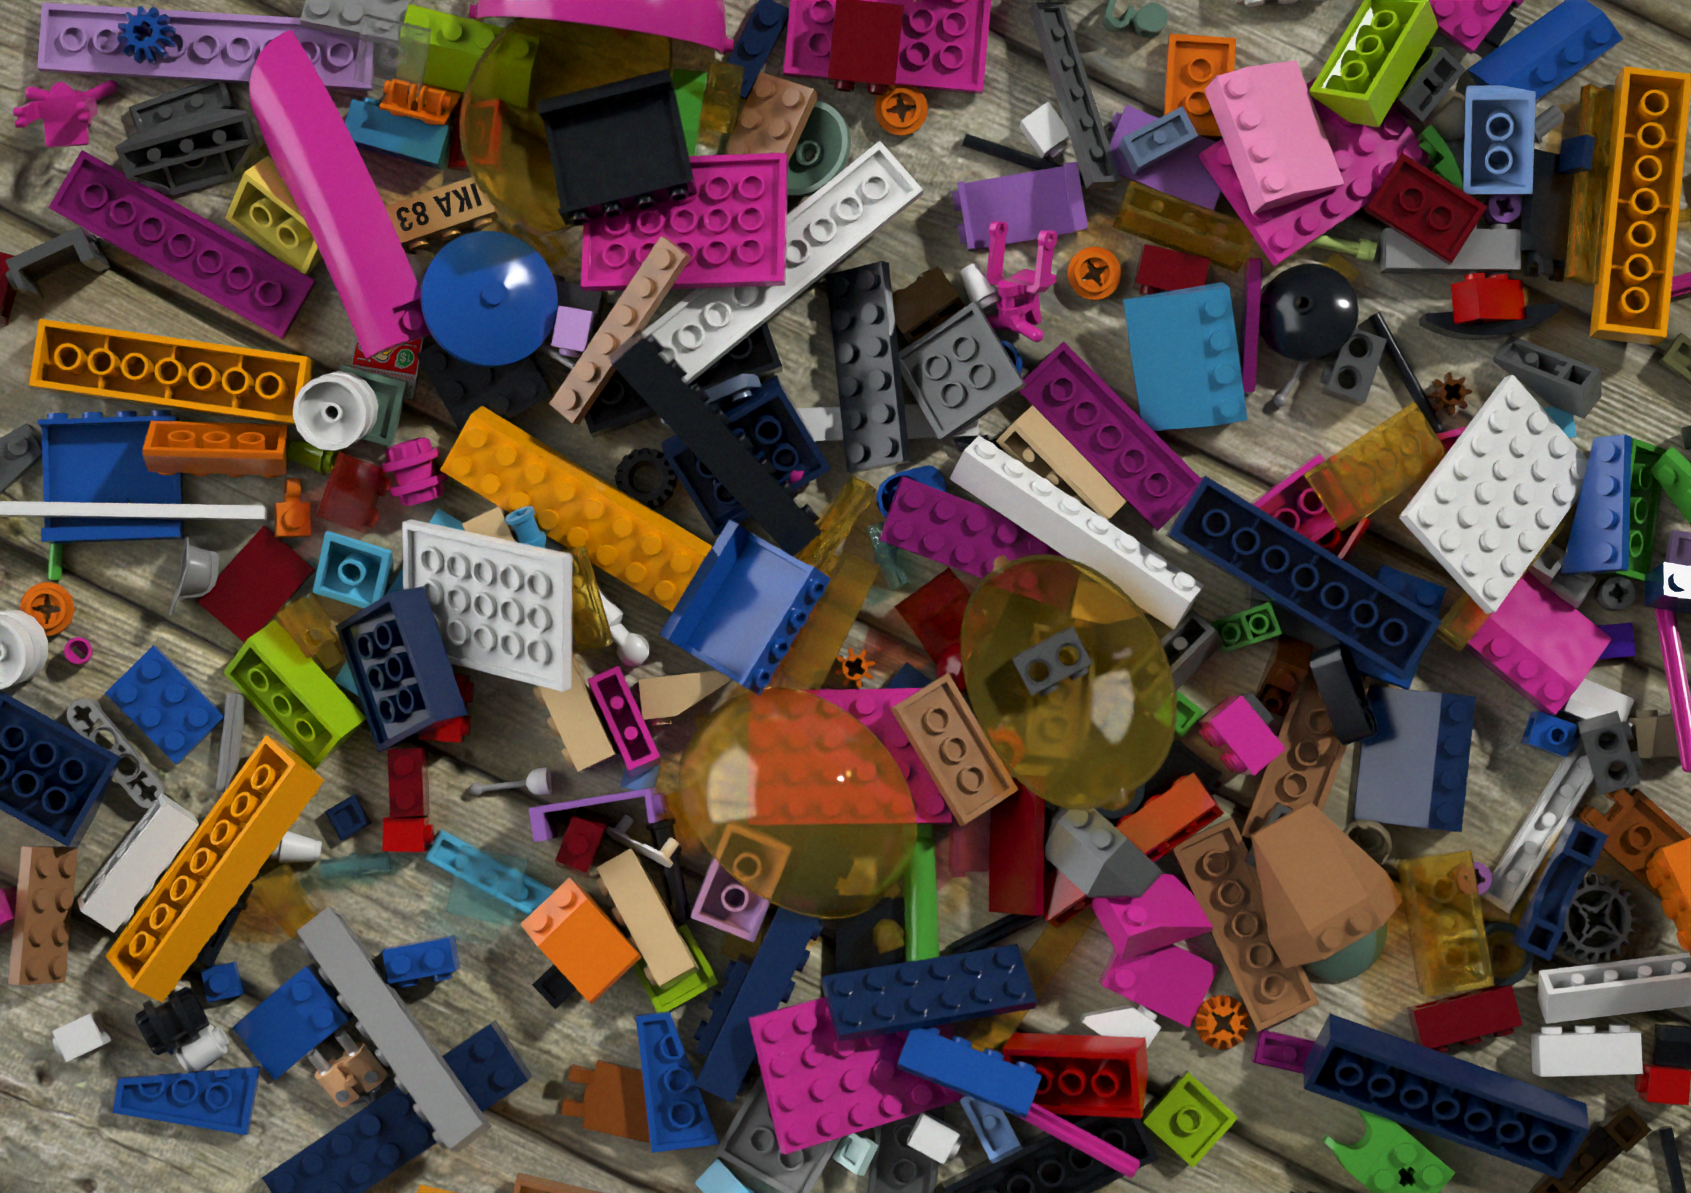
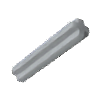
M229 693L226 696L216 790L219 792H225L238 774L246 696L243 694Z

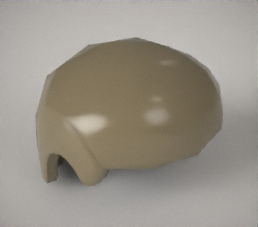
M1448 90L1422 122L1424 128L1426 129L1431 124L1445 142L1458 140L1464 136L1466 97L1459 92Z
M1360 819L1352 822L1343 830L1347 836L1379 865H1383L1386 862L1392 849L1390 833L1379 822Z

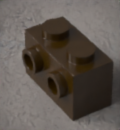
M939 266L933 270L921 273L916 281L905 289H899L892 293L895 324L909 345L965 308L960 296Z

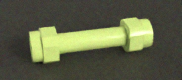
M1321 235L1302 249L1310 250L1311 247L1352 254L1355 255L1356 260L1373 262L1377 242L1363 238L1356 242Z

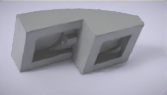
M1546 541L1527 569L1553 593L1578 609L1596 585L1597 578L1591 574H1562L1561 569L1566 552Z

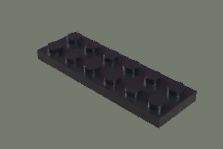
M879 261L827 274V290L847 472L858 473L910 462L889 263Z

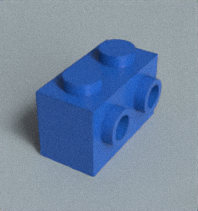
M455 935L391 946L382 950L388 984L397 982L398 988L418 985V978L431 976L432 982L451 979V972L461 968Z

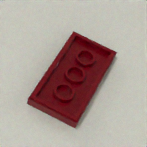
M1011 777L1018 791L990 808L989 912L1034 916L1044 915L1045 778Z

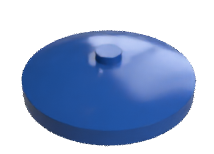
M473 232L451 241L434 257L426 270L421 286L422 314L432 337L451 356L477 367H505L525 359L545 341L556 319L558 294L554 277L548 265L530 245L519 238L502 232Z

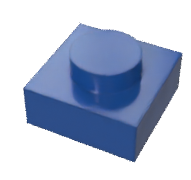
M237 961L201 969L207 1003L243 994Z

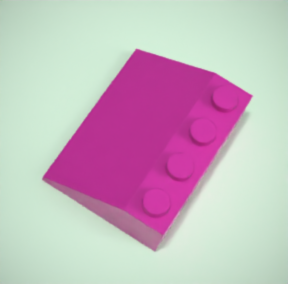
M1527 569L1495 613L1486 614L1469 597L1442 630L1531 704L1548 715H1556L1612 640L1609 635L1572 605L1548 589Z

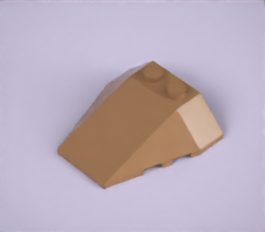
M1310 801L1251 834L1257 876L1260 879L1262 891V906L1265 909L1267 921V936L1284 968L1325 960L1384 926L1402 902L1388 873Z

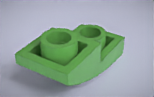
M1430 124L1417 137L1420 141L1418 146L1429 155L1428 159L1430 161L1434 160L1437 163L1431 171L1461 189L1463 182L1456 160L1446 142Z
M1272 601L1211 622L1213 628L1224 641V644L1220 647L1222 654L1283 634Z

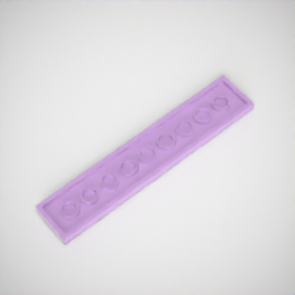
M42 3L37 69L41 72L190 81H224L226 83L249 84L255 61L264 47L280 34L292 30L326 89L373 91L377 42L305 28L301 26V18L158 9L159 15L166 14L171 19L168 25L176 29V34L169 37L175 42V47H165L164 50L168 54L166 59L157 54L155 64H150L147 58L142 64H139L134 60V55L128 57L124 54L123 49L125 45H121L117 40L118 36L124 34L118 28V24H128L129 20L125 16L126 12L137 16V8ZM150 31L149 34L143 33L141 38L144 39L145 36L151 37L152 32Z

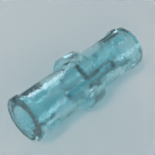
M884 521L877 522V525L874 523L864 530L876 554L874 557L875 563L880 564L889 590L892 591L896 590L898 586L901 588L910 582L898 558L900 555L899 549L878 540L884 525Z
M358 852L350 853V856L320 859V874L323 881L342 877L360 879L362 875L391 872L389 852L361 855Z

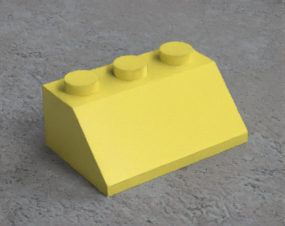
M266 156L244 172L225 219L276 259L308 276L320 261L322 255L283 178L279 176L273 159Z

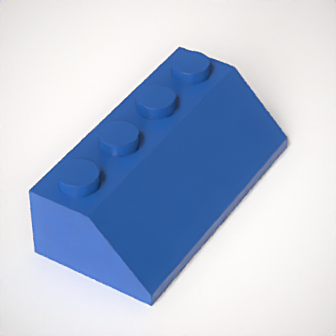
M1565 0L1466 71L1477 86L1502 85L1535 91L1536 103L1613 49L1623 38L1606 14L1586 0Z

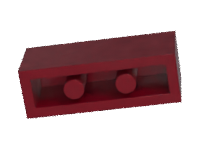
M1492 985L1407 1007L1416 1044L1438 1052L1448 1050V1044L1460 1042L1462 1046L1478 1043L1481 1041L1480 1036L1493 1033L1494 1037L1510 1035L1514 1033V1027L1522 1026L1512 985L1503 987Z

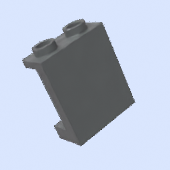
M77 227L5 260L10 270L6 272V276L15 291L19 289L23 295H27L37 301L44 298L37 281L80 260L84 265L99 274L111 269V266L98 238L82 227Z

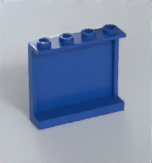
M171 410L150 411L151 416H137L136 411L116 412V417H103L102 412L82 413V418L68 419L67 413L47 414V419H38V425L41 426L44 502L128 503V497L130 503L183 504L182 473L161 475L158 472H148L143 458V446L150 421H180V418L176 415H171ZM44 518V528H41V542L46 544L184 539V520Z
M729 519L659 635L760 696L764 688L770 683L772 675L781 660L787 655L790 645L798 632L806 624L815 604L823 596L831 578L812 565H807Z

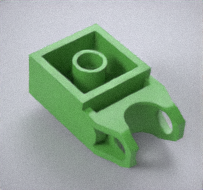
M1359 1108L1356 1109L1365 1123V1133L1361 1140L1355 1144L1348 1145L1331 1139L1327 1134L1321 1139L1332 1149L1339 1164L1373 1193H1439L1455 1174L1452 1169L1395 1121ZM1404 1168L1407 1171L1409 1168L1408 1177L1401 1180V1176L1398 1174L1399 1170Z

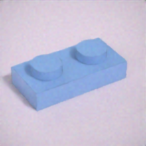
M968 1096L959 1099L990 1160L1020 1146V1142L1003 1110Z

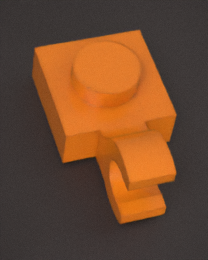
M286 478V481H283L284 502H276L274 504L275 538H309L311 536L310 502H300V478Z

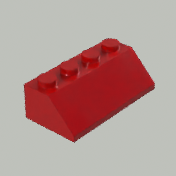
M1013 1033L1002 1048L1003 1061L1016 1065L1017 1061H1021L1037 1068L1035 1073L1042 1077L1032 1102L1053 1114L1142 1118L1148 1075L1146 1037Z

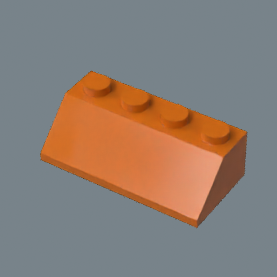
M150 421L143 446V458L148 472H158L161 475L192 473L196 476H208L210 474H227L230 477H242L248 474L261 475L265 478H276L280 475L286 476L289 463L288 424Z

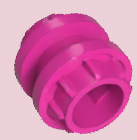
M428 438L412 439L390 446L385 450L387 461L382 463L383 471H394L398 483L389 488L391 496H398L400 503L405 505V507L438 498L445 493L443 482L448 480V476L442 471L436 472L432 460L441 455L439 447H432Z

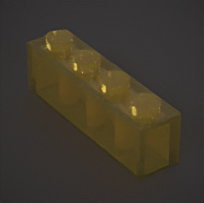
M1131 180L1120 201L1112 225L1115 229L1178 252L1208 258L1211 264L1238 273L1247 258L1254 238L1241 220Z

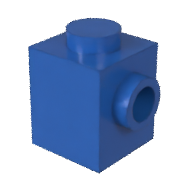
M1532 711L1520 743L1557 757H1567L1568 752L1572 753L1577 745L1579 735L1575 732L1578 725L1540 711Z

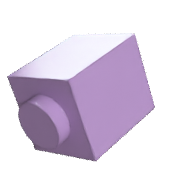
M558 305L551 346L560 347L559 354L579 358L580 351L584 352L591 342L596 313Z

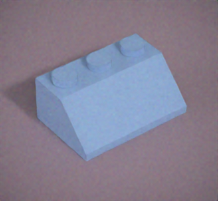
M1502 85L1467 86L1465 98L1463 191L1465 193H1533L1535 91Z

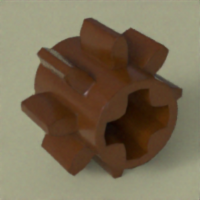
M1449 372L1444 376V383L1438 379L1431 382L1436 389L1433 393L1427 395V398L1434 399L1437 404L1434 408L1435 412L1441 408H1447V413L1451 416L1455 414V405L1461 409L1468 407L1464 398L1471 394L1472 390L1465 389L1463 385L1465 377L1452 380V374ZM1451 387L1454 390L1452 394L1453 399L1448 401L1445 398L1447 395L1446 390Z

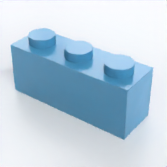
M363 97L362 101L351 100L345 125L356 147L443 170L453 133L446 123L444 126L439 124L429 125L420 119L408 116H394L389 111L379 109L380 101L368 97Z

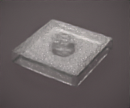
M365 13L362 19L353 81L384 88L386 80L392 81L395 78L409 82V92L412 84H417V96H419L423 86L432 29Z

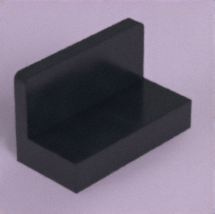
M1655 1024L1653 1063L1662 1066L1691 1068V1026Z

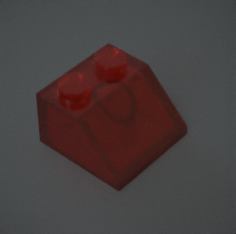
M339 452L316 516L366 534L368 528L372 529L377 521L379 510L375 509L379 496L384 497L390 484V478L386 477L388 472H384L382 467Z
M950 567L894 606L936 666L942 652L956 642H965L972 645L993 630L968 589Z

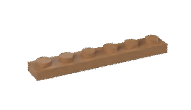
M664 236L659 238L549 403L572 424L579 425L616 371L608 356L639 329L641 331L644 329L691 259L688 253L669 238Z

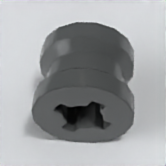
M1610 577L1602 580L1597 585L1595 598L1603 609L1608 611L1622 610L1633 603L1635 588L1631 581L1625 577Z

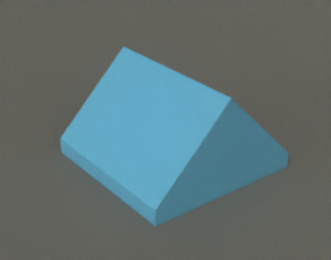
M326 531L312 593L360 608H366L381 599L385 594L394 570L392 550Z

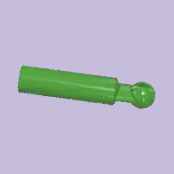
M933 824L904 825L902 860L906 961L911 962L939 957L936 841L933 840Z

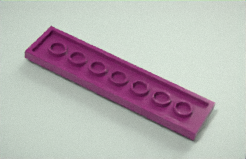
M81 150L48 207L283 340L317 283L312 278L139 182L135 183L127 180L123 172Z

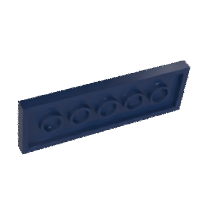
M1017 944L826 975L822 977L821 981L839 1042L1035 1009L1037 999Z

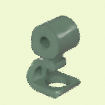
M1108 0L1102 19L1103 26L1110 32L1123 31L1130 23L1133 24L1134 32L1137 35L1153 38L1161 33L1167 23L1168 16L1163 6L1158 3H1149L1138 11H1135V7L1129 5L1120 18L1113 17L1112 13L1117 0Z

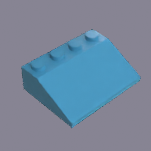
M1220 282L1123 299L1139 415L1153 431L1216 426L1248 420L1230 287Z

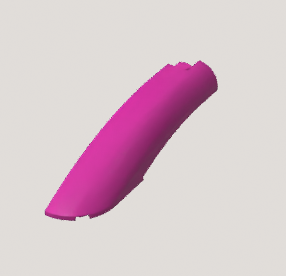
M292 30L284 32L270 41L255 61L249 80L251 107L278 174L283 178L314 238L340 295L364 356L367 359L431 334L422 314L421 290L378 190L339 111Z

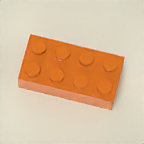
M1690 837L1662 848L1646 864L1648 868L1646 875L1651 886L1658 889L1663 899L1661 905L1668 919H1673L1678 932L1676 935L1680 946L1684 951L1688 950L1691 956Z

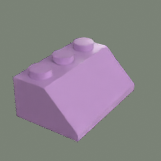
M728 818L691 910L690 918L754 942L792 846L759 829Z

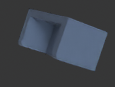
M1183 106L1122 137L1119 148L1133 174L1136 175L1193 145L1198 134Z

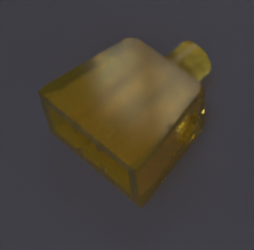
M311 590L284 606L277 615L307 659L316 654L327 670L343 660V657L334 645L339 636L317 596ZM310 630H318L322 635V639H313L310 635Z

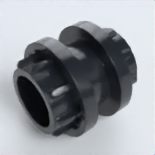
M184 987L178 991L174 989L168 995L169 1000L157 1007L150 999L143 1003L144 1010L135 1015L136 1024L153 1054L161 1055L168 1051L172 1056L179 1052L175 1042L188 1035L195 1042L201 1038L198 1032L207 1025L209 1026L210 1022L191 988Z

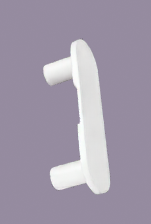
M627 815L622 817L615 828L607 827L606 833L615 841L634 849L636 852L666 867H672L673 862L669 858L679 845L675 839L669 837L660 851L646 844H641L625 834L634 822Z

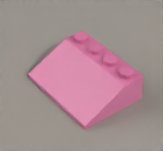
M1297 60L1250 66L1216 76L1204 90L1252 215L1323 193L1345 184Z

